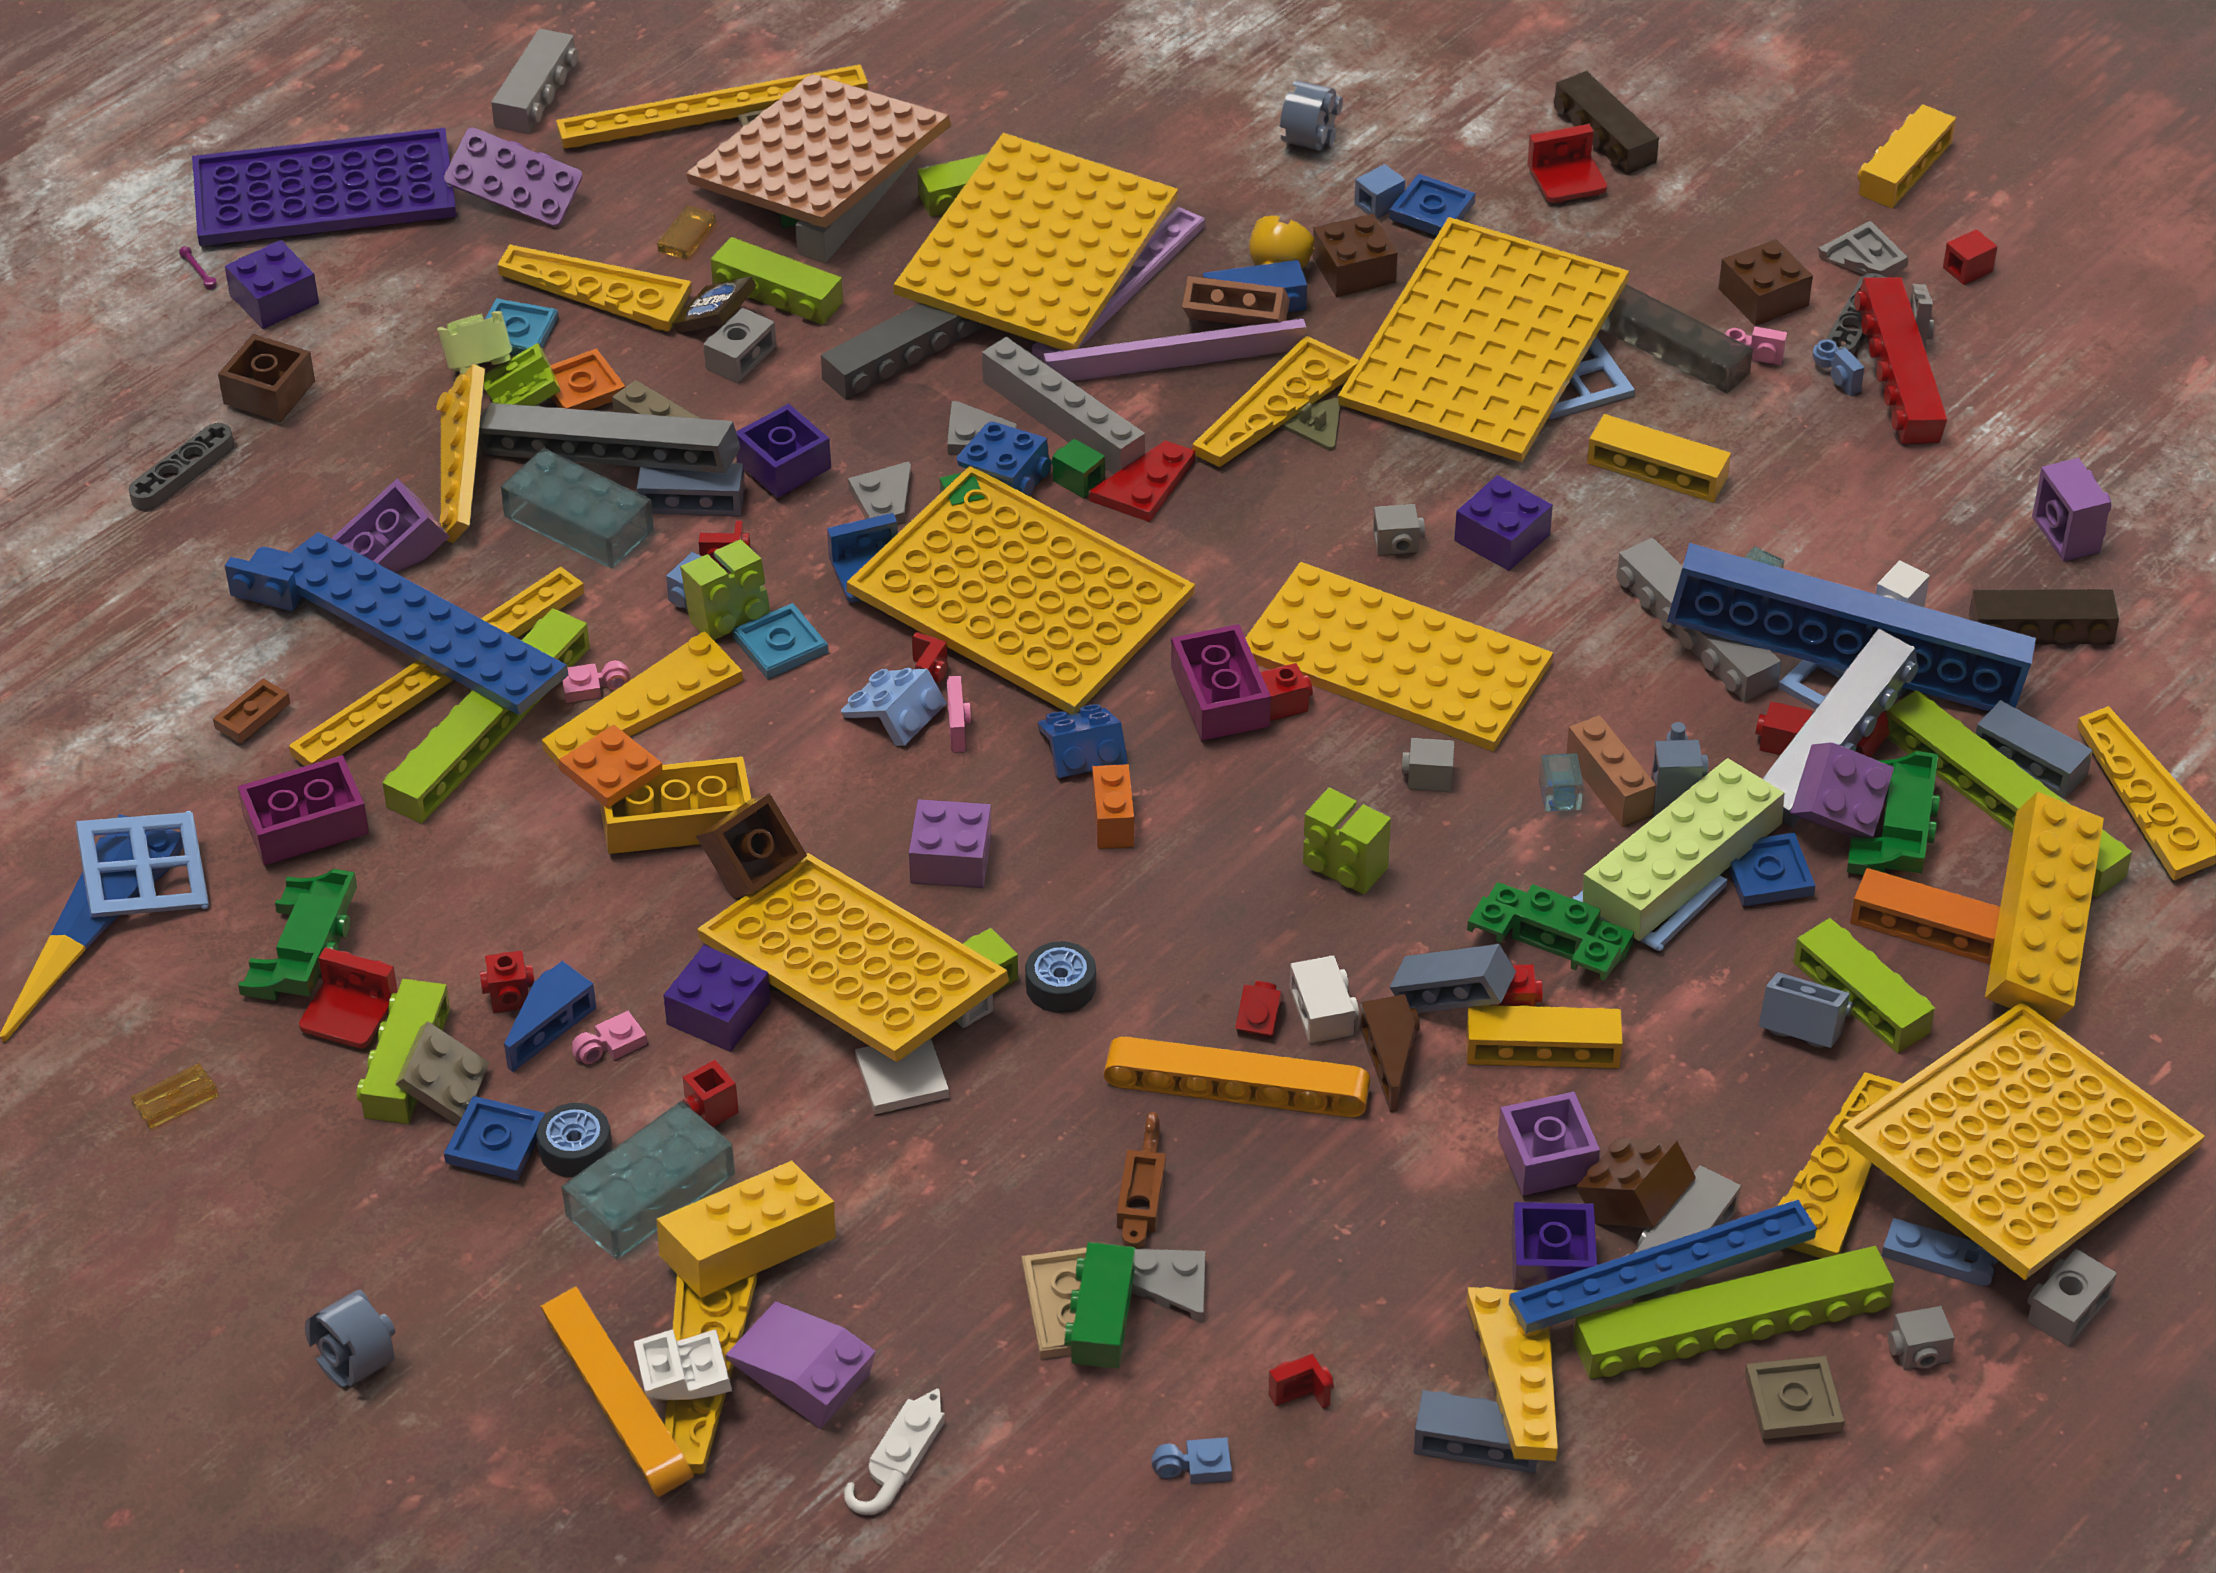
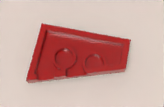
M1165 440L1089 491V501L1150 522L1195 462V450Z

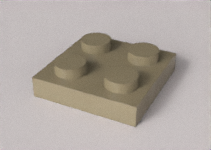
M427 1021L419 1028L395 1085L458 1126L472 1097L476 1096L490 1062Z
M1826 1356L1746 1364L1745 1376L1762 1440L1843 1431L1844 1418Z

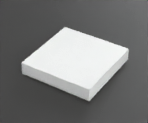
M931 1038L899 1062L893 1061L871 1046L855 1049L856 1061L874 1114L949 1098V1089Z

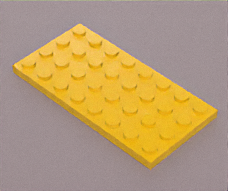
M1303 562L1298 564L1246 636V641L1256 664L1270 670L1297 663L1303 676L1308 675L1313 686L1492 752L1495 751L1553 662V652Z
M807 853V857L751 895L744 896L697 928L700 941L717 951L767 971L769 984L895 1062H899L1009 982L1006 969Z

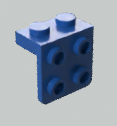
M997 422L986 423L957 456L958 466L966 469L970 466L994 478L1001 479L1003 483L1029 497L1038 483L1048 476L1052 466L1046 437Z
M894 513L827 528L829 560L849 602L862 600L847 592V581L898 534V525Z
M260 547L256 550L250 561L230 557L224 565L230 596L294 611L302 599V596L298 595L294 572L272 567L290 552Z
M1094 704L1081 707L1080 712L1075 715H1067L1066 712H1053L1047 714L1045 720L1038 721V729L1050 740L1055 775L1058 778L1093 771L1092 766L1128 764L1122 723L1106 708H1101V705Z

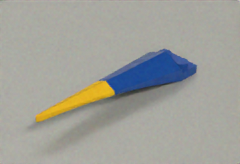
M119 814L117 818H123L128 816ZM174 830L145 832L149 858L178 856L183 848L180 832ZM129 833L110 834L100 837L95 846L98 863L134 860ZM170 867L152 869L154 883L161 876H163L170 869ZM135 870L100 873L104 900L137 898L140 896ZM83 872L0 1033L2 1043L11 1037L60 977L119 916L90 918Z

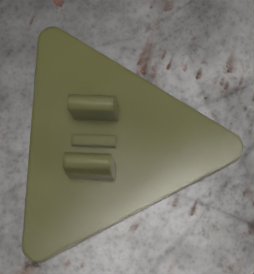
M1332 398L1315 404L1308 403L1299 414L1280 427L1326 450L1332 451L1335 449L1340 411L1338 398Z

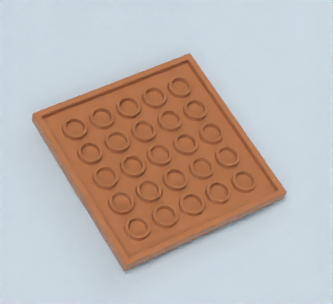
M811 74L805 77L791 91L785 93L772 106L763 110L753 121L743 126L730 139L721 143L706 158L701 159L686 175L689 184L827 228L952 125L947 114Z

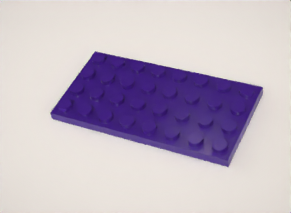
M445 127L192 156L199 246L457 217L453 187L447 185L444 180V175L450 165Z

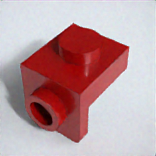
M736 520L734 533H700V556L708 554L722 568H726L714 557V551L740 539L750 547V533H744L743 520Z
M916 632L912 637L913 660L917 662L915 669H928L935 683L942 682L948 667L947 642Z
M1255 981L1254 986L1244 984L1235 1026L1236 1031L1274 1038L1280 1005H1283L1284 1001L1282 992L1276 990L1277 985L1265 981Z
M1313 1353L1292 1362H1283L1274 1369L1269 1370L1268 1395L1275 1406L1311 1392L1322 1409L1330 1406L1331 1389H1334V1381L1329 1369L1326 1366L1321 1367Z

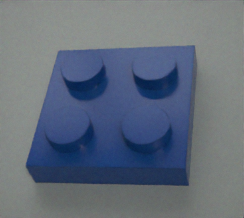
M1418 173L1390 208L1389 219L1437 236L1448 217L1457 220L1464 218L1475 203L1476 193Z
M1795 833L1761 837L1752 845L1751 850L1739 860L1735 858L1728 868L1742 906L1808 897L1815 894L1816 885Z
M473 1096L444 1152L445 1163L518 1180L537 1143L538 1124L545 1116V1113Z

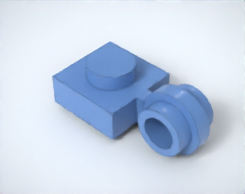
M1831 340L1819 341L1813 348L1812 356L1815 363L1823 368L1832 367L1831 377L1833 381L1849 396L1860 393L1865 367L1846 348L1839 350L1836 343Z
M1227 1438L1186 1440L1187 1454H1183L1176 1445L1163 1444L1155 1449V1453L1151 1457L1152 1468L1161 1478H1174L1181 1471L1189 1470L1190 1484L1231 1481L1232 1471Z

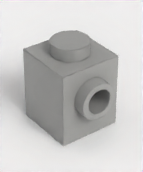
M1415 504L1374 507L1373 536L1377 555L1418 552L1419 538L1425 537V525L1423 517L1418 518Z
M1411 738L1410 752H1403L1402 774H1409L1408 789L1451 792L1454 741Z
M1942 1306L1895 1314L1892 1331L1888 1332L1887 1336L1890 1352L1893 1356H1898L1903 1370L1913 1368L1925 1369L1935 1364L1950 1362L1955 1337Z

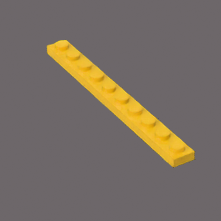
M861 65L811 73L868 91V82ZM811 74L556 120L557 131L563 149L598 142H609L625 137L641 136L663 130H673L685 126L701 125L723 119H733L740 114L769 108L785 93L791 91L805 77Z
M560 566L481 619L518 638L533 628L535 623L542 619L552 608L560 610L584 594V583ZM417 660L289 745L290 754L304 766L338 757L452 682L453 679Z

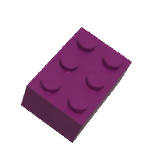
M1240 624L1171 638V669L1201 741L1270 727L1271 696Z
M343 755L237 786L243 817L263 865L369 834L365 805Z

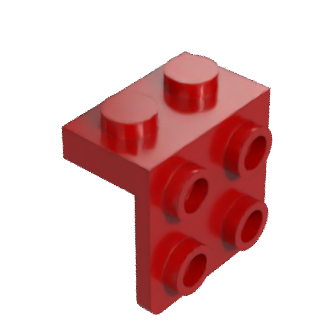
M1590 124L1529 136L1527 166L1548 202H1563L1565 200L1603 194L1607 191V183L1591 157L1594 131Z
M325 947L319 956L323 984L299 1020L300 1031L356 1048H366L378 1031L381 1022L384 1021L389 1013V1001L392 993L398 992L394 966L382 961H373L355 956L347 951H338Z

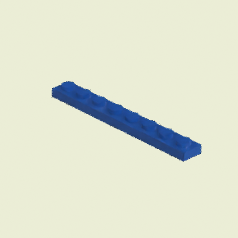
M1794 1200L1509 1294V1305L1527 1334L1815 1239L1817 1228L1800 1201Z

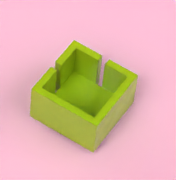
M741 539L714 551V557L731 572L729 575L708 554L680 566L690 622L701 633L705 631L713 640L731 633L732 629L752 620H757L770 613L767 589L762 586L766 584L762 559Z
M1329 787L1305 813L1304 837L1306 839L1303 843V864L1310 867L1313 871L1320 872L1340 882L1343 886L1352 888L1365 895L1388 869L1391 818L1363 804L1339 830L1337 827L1357 806V801Z

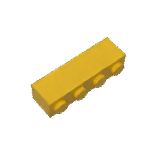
M1923 104L1914 114H1909L1904 125L1891 134L1889 141L1883 147L1880 146L1876 150L1874 157L1869 163H1864L1861 166L1857 177L1858 181H1860L1858 195L1893 208L1950 146L1953 141L1956 117Z
M1604 414L1589 438L1587 464L1714 503L1728 479L1731 453Z
M1493 1005L1468 1007L1466 1025L1467 1064L1620 1069L1622 1052L1621 1009Z

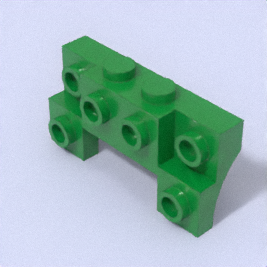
M1915 751L1897 759L1877 760L1894 767L1885 797L1887 801L1882 837L1851 838L1847 873L1864 875L1866 868L1884 873L1885 868L1922 874L1927 843H1934L1937 822L1930 821V816L1937 817L1940 801L1939 795H1933L1938 754Z
M332 869L326 874L317 877H286V888L281 899H277L275 902L277 913L290 915L276 946L278 959L250 958V968L244 982L240 981L238 984L240 995L276 1001L280 992L310 997L317 979L322 978L319 963L320 954L325 947L338 950L341 938L346 937L349 932L350 916L346 915V912L357 889L355 872Z
M1497 882L1489 896L1482 897L1467 924V931L1473 932L1475 928L1497 935L1496 941L1502 943L1505 936L1513 928L1512 939L1571 960L1570 969L1575 971L1578 966L1600 973V980L1606 981L1618 963L1624 962L1633 947L1634 931L1601 920V909L1534 884L1531 885L1528 892H1524Z

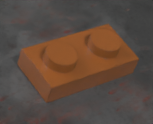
M262 678L213 718L214 727L241 744L290 704L289 693Z

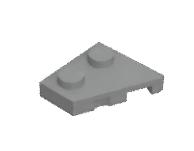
M1871 221L1819 247V257L1822 260L1864 275L1876 273L1889 277L1908 267V257Z
M1912 284L1910 305L1925 348L1927 339H1932L1934 332V320H1930L1932 298L1925 284Z
M952 401L947 454L959 455L988 422H997L1016 429L1017 425L961 402Z
M908 461L848 478V489L865 519L894 513L897 524L904 523L908 500L909 479H911V464Z
M1135 1249V1275L1132 1293L1140 1297H1148L1156 1304L1170 1309L1172 1305L1190 1312L1192 1320L1203 1322L1205 1251Z

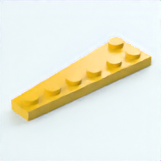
M515 245L508 246L497 264L499 275L650 325L655 330L670 331L673 326L672 323L678 317L692 292V284L688 280Z
M1305 336L1192 444L1195 456L1218 467L1223 466L1299 414L1308 403H1315L1339 385L1346 383L1360 360L1309 336Z
M472 364L464 374H459L452 388L448 392H443L437 402V410L441 411V514L439 522L450 536L446 541L454 543L470 526L485 372L484 368Z
M704 631L692 637L687 643L543 738V750L559 767L560 758L612 725H615L631 737L742 682L743 671Z
M2107 706L2079 717L2077 725L2079 732L2089 748L2093 749L2094 756L2173 880H2177L2216 864V824L2116 713Z
M1864 1072L1842 1106L1840 1114L1834 1118L1828 1127L1826 1136L1811 1153L1809 1162L1794 1179L1792 1188L1777 1205L1799 1200L1817 1228L1815 1239L1787 1248L1819 1258L1840 1254L1873 1163L1840 1139L1838 1135L1842 1125L1892 1092L1902 1083Z
M757 1273L702 1298L677 1274L673 1331L676 1340L680 1341L716 1329L730 1380L734 1365L726 1360L725 1356L742 1337L757 1283ZM726 1393L696 1399L667 1400L665 1427L685 1457L693 1474L705 1473Z
M1468 1287L1467 1306L1475 1332L1478 1331L1482 1355L1487 1359L1490 1381L1494 1382L1497 1392L1496 1401L1500 1412L1503 1414V1423L1514 1459L1556 1461L1558 1447L1549 1327L1527 1334L1524 1332L1509 1305V1294L1520 1290Z

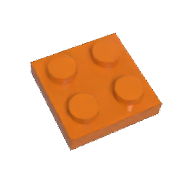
M597 348L550 365L561 390L551 396V399L558 408L591 410L613 402L612 397L626 387Z
M615 725L607 728L559 759V770L606 808L614 805L663 773L662 762Z

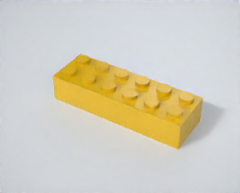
M2038 791L2017 810L1985 999L2008 1008H2013L2020 1002H2023L2052 1024L2074 1007L2104 818Z

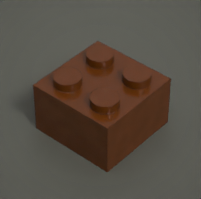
M1374 213L1313 227L1315 242L1312 258L1336 297L1396 283L1398 252Z
M1773 239L1723 258L1718 289L1754 326L1809 306L1813 275L1777 239Z
M256 334L250 336L218 373L223 404L279 422L287 416L315 383L310 351Z
M770 793L751 798L696 836L733 899L753 894L807 857L806 852Z
M1623 1137L1610 1144L1609 1150L1596 1164L1588 1169L1587 1175L1576 1186V1189L1584 1204H1594L1595 1224L1654 1227L1696 1179V1176L1677 1140L1629 1139Z

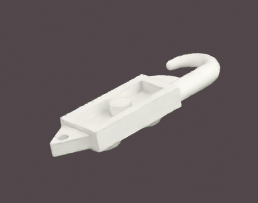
M938 1388L914 1401L911 1399L906 1401L870 1457L869 1473L878 1484L882 1485L877 1496L871 1501H859L853 1494L854 1483L850 1482L847 1484L844 1490V1500L855 1513L875 1515L884 1511L892 1503L904 1482L907 1483L945 1423V1415L941 1412L940 1390Z

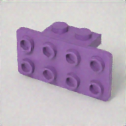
M473 127L466 130L444 175V180L449 186L552 227H558L561 224L583 179L582 172L577 168L559 162L545 153H536L526 149L515 141H506Z

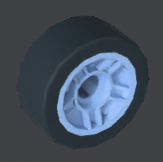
M1057 941L1039 946L1029 955L1025 964L1026 993L1034 1004L1043 1010L1055 1013L1071 1012L1082 1008L1093 998L1096 991V964L1088 950L1079 944Z
M586 1103L560 1105L547 1112L538 1124L536 1136L541 1161L555 1174L563 1177L589 1175L602 1168L610 1158L612 1150L610 1125L607 1117L596 1107Z

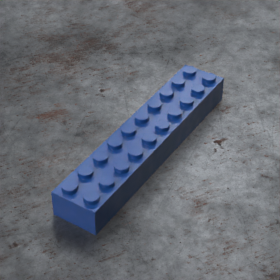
M1692 543L1688 545L1667 618L1668 623L1846 671L1876 631L1881 629L1915 648L1918 670L1910 683H1904L1903 688L1914 691L1918 690L1925 694L1991 711L2000 700L2016 708L2032 664L2036 638Z

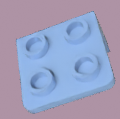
M904 668L891 671L881 669L870 676V682L862 690L853 693L848 698V703L841 709V713L844 718L879 717L895 746L906 745L947 702L928 669Z

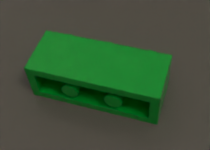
M1087 1242L1085 1258L1078 1257L1075 1281L1081 1282L1080 1290H1072L1070 1301V1314H1075L1074 1323L1067 1322L1064 1346L1071 1347V1364L1120 1369L1135 1275V1247Z

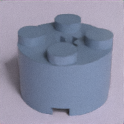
M1296 80L1292 85L1297 88L1294 93H1287L1282 108L1280 127L1286 128V136L1280 135L1282 142L1315 150H1322L1325 146L1331 147L1336 137V129L1333 126L1336 115L1339 116L1341 113L1343 98L1337 96L1334 88Z
M356 1290L306 1320L305 1334L309 1347L314 1344L317 1345L321 1356L316 1358L317 1363L323 1372L338 1386L344 1387L349 1384L350 1387L387 1366L395 1359L390 1338L395 1335L394 1325L387 1315H379L365 1293L361 1290Z

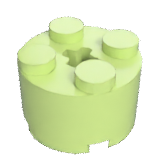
M501 311L491 312L492 317L485 320L483 315L479 314L446 324L448 329L443 327L437 329L448 368L453 369L454 372L459 371L460 374H464L472 364L479 366V363L491 362L492 365L511 360L509 353L513 350Z

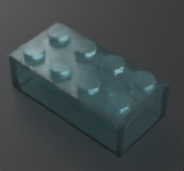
M545 448L541 449L500 486L505 517L611 569L654 530L651 499Z
M680 1101L561 1186L565 1216L617 1260L657 1231V1218L697 1202L734 1175L733 1145Z

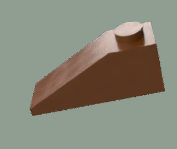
M1405 994L1361 1002L1360 1030L1390 1112L1398 1111L1414 1047L1415 1031L1420 1029L1417 1010L1415 1008L1410 1009Z

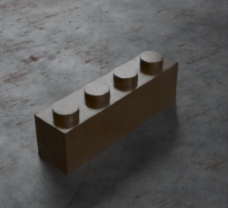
M1588 71L1556 82L1555 97L1553 99L1556 111L1562 114L1574 127L1590 124L1594 131L1593 146L1598 148L1625 175L1657 163L1659 137Z
M2113 589L1973 590L1969 620L2036 638L2035 644H2114L2119 614Z

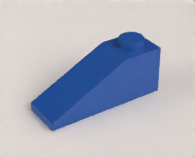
M1298 260L1203 273V278L1282 287L1290 298L1288 312L1306 310L1307 283Z
M561 961L552 969L543 972L534 981L507 1036L504 1047L507 1067L512 1072L596 1009L594 984L564 961Z

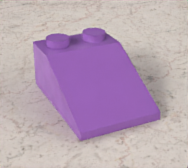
M397 478L331 539L396 573L425 560L450 536L420 498Z
M775 1301L730 1349L725 1359L821 1429L870 1375L876 1351L841 1326Z

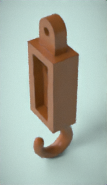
M1156 1112L1147 1114L1141 1151L1127 1149L1117 1207V1228H1123L1122 1243L1124 1246L1135 1247V1249H1140L1144 1246L1147 1231L1156 1232L1166 1171V1153H1157L1160 1121ZM1134 1199H1144L1150 1204L1149 1210L1128 1208V1205Z

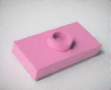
M949 676V679H947L951 750L953 752H966L964 724H971L970 703H963L961 676Z

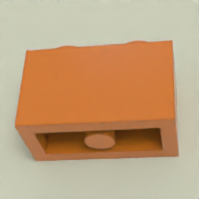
M1129 764L1092 766L1097 848L1134 847V812Z

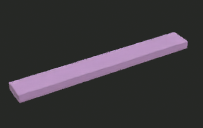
M1178 207L1159 225L1077 349L1205 227V218ZM1039 342L1032 346V355L1041 360H1044L1045 353L1063 351Z
M1304 319L1045 353L1044 363L1069 381H1079L1285 353L1291 351L1305 337L1306 325Z

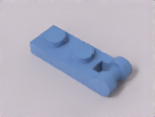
M1896 1218L1892 1220L1882 1251V1257L1980 1286H1987L1991 1283L1994 1275L1992 1265L1998 1262L1997 1258L1974 1241ZM1965 1259H1968V1260H1971V1261H1974V1262H1973V1263H1969V1262H1966Z

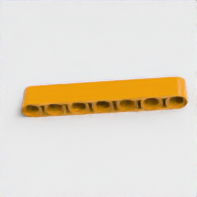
M1118 1037L1111 1041L1103 1073L1104 1079L1109 1084L1119 1088L1341 1117H1358L1365 1112L1371 1081L1370 1074L1357 1066L1133 1037Z
M575 1286L541 1305L540 1307L549 1325L656 1497L659 1498L694 1478V1474L679 1447L578 1288Z

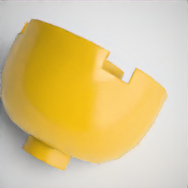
M1264 216L1257 220L1249 241L1250 256L1256 266L1298 260L1303 270L1314 251L1313 245L1315 240L1312 234L1293 220H1290L1289 224L1278 222L1280 216Z

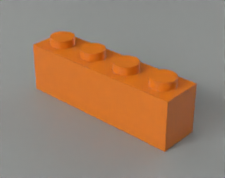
M1866 868L1854 897L1850 924L1991 964L2000 906Z

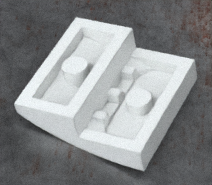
M673 1329L634 1341L647 1397L685 1400L704 1398L732 1391L716 1329L680 1341L676 1340Z

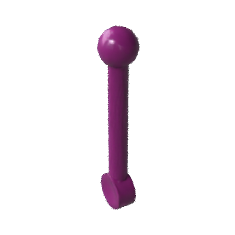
M188 246L181 247L179 250L180 256L187 259L201 276L204 288L207 290L215 289L217 287L216 278L207 275L192 256L191 248Z

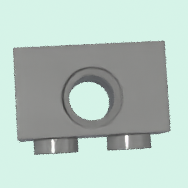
M742 308L704 343L703 352L706 370L739 383L776 348L775 322Z
M2075 1249L2066 1260L2059 1259L2050 1272L2049 1280L2044 1285L2038 1283L2032 1290L2027 1301L2031 1305L2027 1322L2069 1347L2111 1298L2117 1273Z

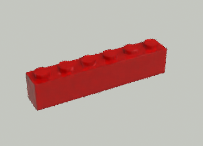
M1902 277L1863 278L1860 291L1855 293L1854 306L1856 311H1860L1862 332L1867 334L1869 354L1871 358L1875 359L1877 365V380L1883 384L1884 402L1886 406L1890 407L1892 413V427L1894 430H1897L1901 444L1940 443L1948 419Z

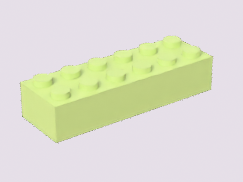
M1729 758L1725 759L1584 873L1583 902L1601 909L1600 916L1612 924L1634 931V938L1638 941L1642 940L1711 881L1728 869L1735 858L1739 860L1752 849V845L1757 840L1768 836L1782 824L1785 793Z

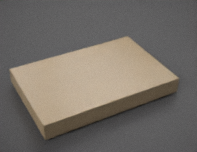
M1086 1248L1022 1256L1023 1274L1040 1359L1071 1355V1347L1064 1346L1067 1322L1074 1323L1075 1314H1070L1072 1290H1080L1081 1282L1075 1281L1078 1257L1085 1258Z

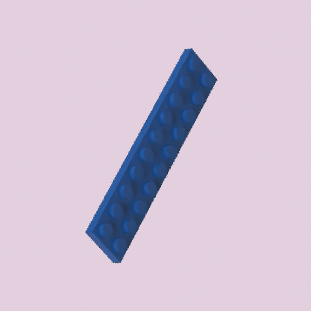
M320 532L314 534L272 566L294 572L298 595L519 716L569 676L567 665Z

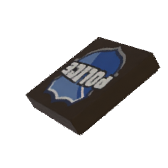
M751 276L707 285L676 318L672 325L677 333L724 325L755 290L757 285Z

